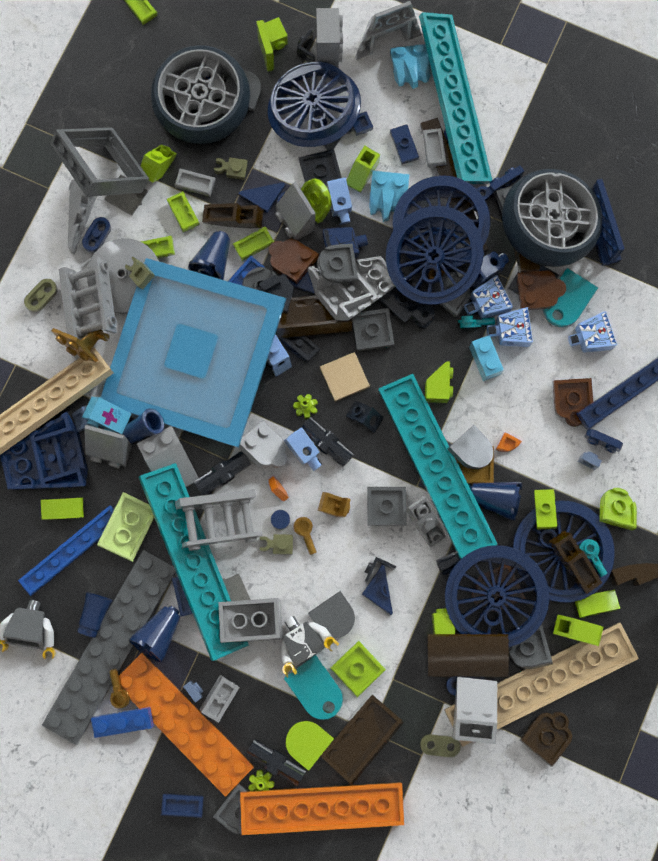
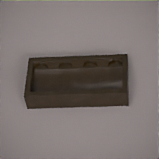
M317 296L291 298L288 314L282 313L276 335L278 338L349 332L352 331L353 321L352 318L349 320H335Z
M428 634V676L508 677V634Z
M372 694L320 757L353 785L404 722Z

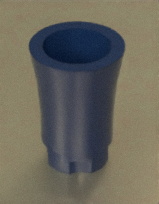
M148 408L135 420L126 425L122 435L133 444L149 436L159 434L164 429L163 418L158 411Z
M86 592L78 633L96 638L97 632L100 630L106 612L113 600Z

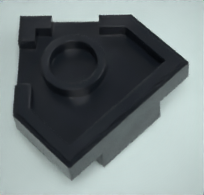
M275 274L259 283L260 287L256 290L286 298L282 313L288 314L294 287L285 274L279 277Z

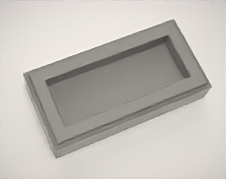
M441 128L423 130L427 167L446 165Z
M179 169L175 188L211 197L216 180L214 177Z

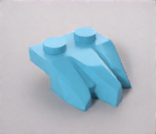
M425 44L390 48L394 79L399 87L408 82L412 89L418 87V80L424 83L428 82L431 74Z
M373 171L369 200L371 215H375L377 211H380L383 222L389 221L391 212L395 211L399 199L408 189L410 174Z

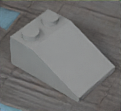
M295 181L277 203L275 215L280 223L283 222L286 226L284 229L289 238L293 237V239L298 241L314 231L316 213Z
M85 425L86 455L91 457L90 461L100 464L102 461L109 462V466L120 469V466L126 467L133 446L122 434Z
M172 426L164 429L159 434H155L137 443L151 472L176 463L185 487L190 486L199 479Z
M279 598L219 602L221 643L283 639L281 600Z

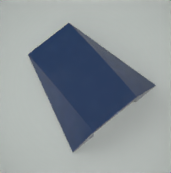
M68 412L60 415L61 417L50 421L38 431L35 430L30 436L20 440L0 455L9 490L83 487L86 485L88 468L80 434Z

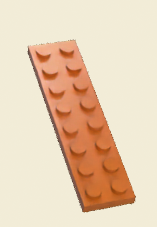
M143 653L119 675L121 688L129 693L130 700L139 709L151 708L153 723L225 797L253 769L254 765Z
M401 782L240 792L242 835L404 825Z

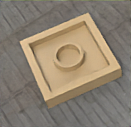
M355 352L320 366V370L335 402L370 388Z

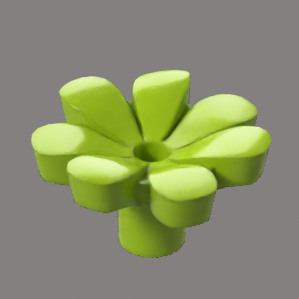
M307 394L305 398L299 395L297 397L299 402L293 404V408L298 409L296 411L297 416L304 414V418L309 419L310 413H317V409L314 406L318 404V401L312 399L310 394Z
M257 770V776L250 775L249 780L252 782L248 786L250 791L270 790L269 788L275 786V782L269 780L272 777L270 772L263 775L262 770Z

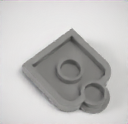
M261 421L241 439L239 449L258 467L268 468L271 465L272 467L279 468L287 462L285 441L264 421Z

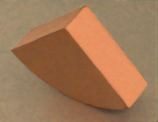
M505 432L496 450L500 452L512 451L522 441Z
M272 476L268 479L271 491L282 501L287 500L289 496L276 477Z

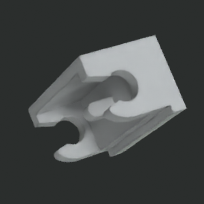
M220 675L199 710L219 723L237 693L239 686Z

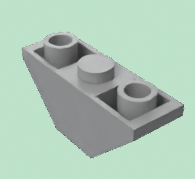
M425 496L407 508L406 511L430 548L446 537Z

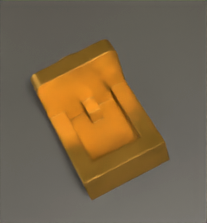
M322 492L317 511L335 517H346L350 511L351 499Z

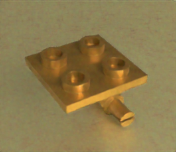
M55 328L51 330L56 336V341L67 347L66 351L72 356L78 355L86 362L90 360L96 363L98 359L90 350L98 340L108 341L107 339L110 338V335L104 333L101 329L87 333L88 335L81 340Z

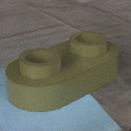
M51 279L41 280L26 295L24 299L26 308L31 312L41 311L57 294V285ZM46 288H51L50 292H45ZM34 301H38L36 306L32 305Z
M427 734L420 741V748L427 755L455 757L461 748L459 741L454 740L451 736ZM429 741L434 742V747L432 749H429L427 747V743ZM449 743H452L454 745V749L452 751H448L447 745Z

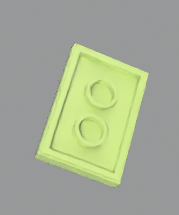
M123 492L97 545L133 562L154 519L150 505Z

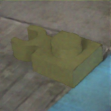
M229 157V162H225L221 158L216 159V164L222 165L221 168H214L216 174L227 172V178L245 180L248 160Z
M132 257L133 265L129 266L126 264L125 268L132 272L129 277L139 288L144 289L155 275L146 264Z
M274 534L273 540L266 536L260 537L261 541L267 542L266 547H259L260 551L266 552L269 549H273V554L293 555V535Z

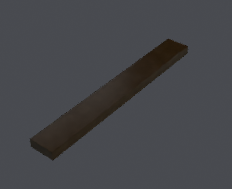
M438 117L420 123L422 132L423 130L441 128L446 165L436 166L439 176L457 178L452 154ZM452 198L451 208H454L462 198ZM465 200L458 211L463 212L471 208L472 205ZM474 211L466 215L470 220L477 219ZM469 237L464 239L469 245L471 244ZM486 242L483 245L484 252L488 251Z

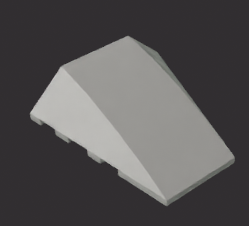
M410 1L376 13L370 18L357 50L356 60L373 54L375 38L401 29L406 41L422 35Z
M381 256L357 260V282L333 283L324 279L315 266L308 267L315 295L335 320L351 319L396 287L389 276L386 262Z

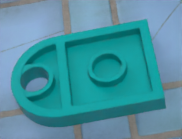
M566 268L560 277V280L566 284V292L558 298L554 307L543 309L547 321L556 327H568L574 324L598 289L591 282ZM553 312H560L562 319L555 320L552 315Z
M314 655L296 669V675L291 672L288 675L289 677H285L284 680L306 711L312 717L324 720L332 718L339 712L343 703V696L339 686L318 657ZM327 701L332 702L335 706L334 711L331 713H326L323 710V705Z

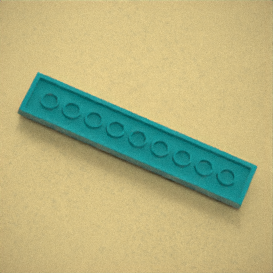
M422 12L419 15V20L457 178L469 184H489L492 181V176L453 16Z
M408 375L379 388L380 396L460 560L476 549L498 545L455 457L447 450L449 445L414 375Z
M174 463L139 476L211 661L249 646L248 642H220L219 602H230L231 599L209 545L200 546L201 549L189 551V548H182V544L189 541L185 512L182 509L176 510L175 502L179 498L189 497L177 464ZM193 510L197 540L206 539L197 514Z

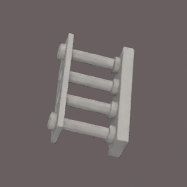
M93 257L94 267L79 272L66 267L59 269L67 334L77 337L79 340L84 338L86 333L99 329L113 334L117 333V320L114 313L109 265L106 260L99 257ZM96 275V285L78 290L79 279ZM98 292L99 303L81 308V297ZM101 311L102 321L83 326L82 317L84 315Z
M255 489L179 498L175 502L176 510L182 509L185 512L189 541L183 543L182 548H189V551L201 549L200 546L239 540H245V543L257 541V538L263 534L262 531H253L249 507L250 500L256 497ZM233 502H239V505L242 507L246 534L235 535L230 507ZM220 504L223 507L227 536L216 537L212 513L213 505ZM194 507H202L204 509L209 539L197 540L193 516Z

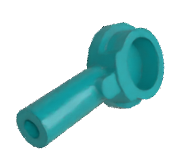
M461 316V320H458V323H460V328L481 327V325H495V318L473 320V316Z
M592 539L584 540L580 544V550L585 552L588 559H591L601 577L608 574L597 556L599 553L598 543Z

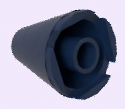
M223 231L214 232L189 262L188 270L223 280L230 246L228 234Z
M521 482L474 483L473 487L469 486L479 506L515 521L521 499L519 490H522Z
M171 605L169 607L164 606L131 636L129 642L138 651L148 654L147 657L161 663L165 658L181 618L179 610Z

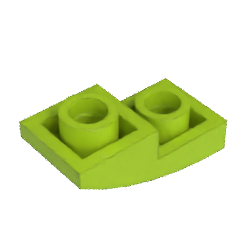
M83 498L41 500L42 519L84 517Z
M615 590L595 593L585 599L575 601L580 618L620 609Z

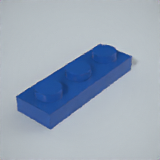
M150 707L91 718L94 738L154 727Z

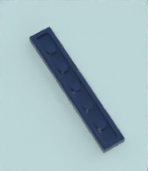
M658 357L576 413L585 429H590L658 381Z

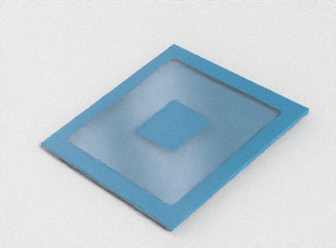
M146 258L144 264L149 267L155 276L144 289L136 287L110 367L113 374L106 379L100 398L139 416L148 408L155 409L162 416L164 424L239 448L286 298Z

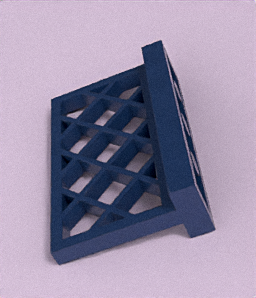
M599 179L596 180L592 187V191L596 195L602 211L601 233L595 245L601 264L605 266L620 262L622 260L620 254L625 248L603 180Z

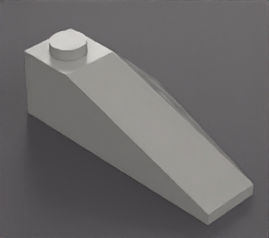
M72 179L69 185L68 249L72 254H75L97 196L86 197L76 181Z

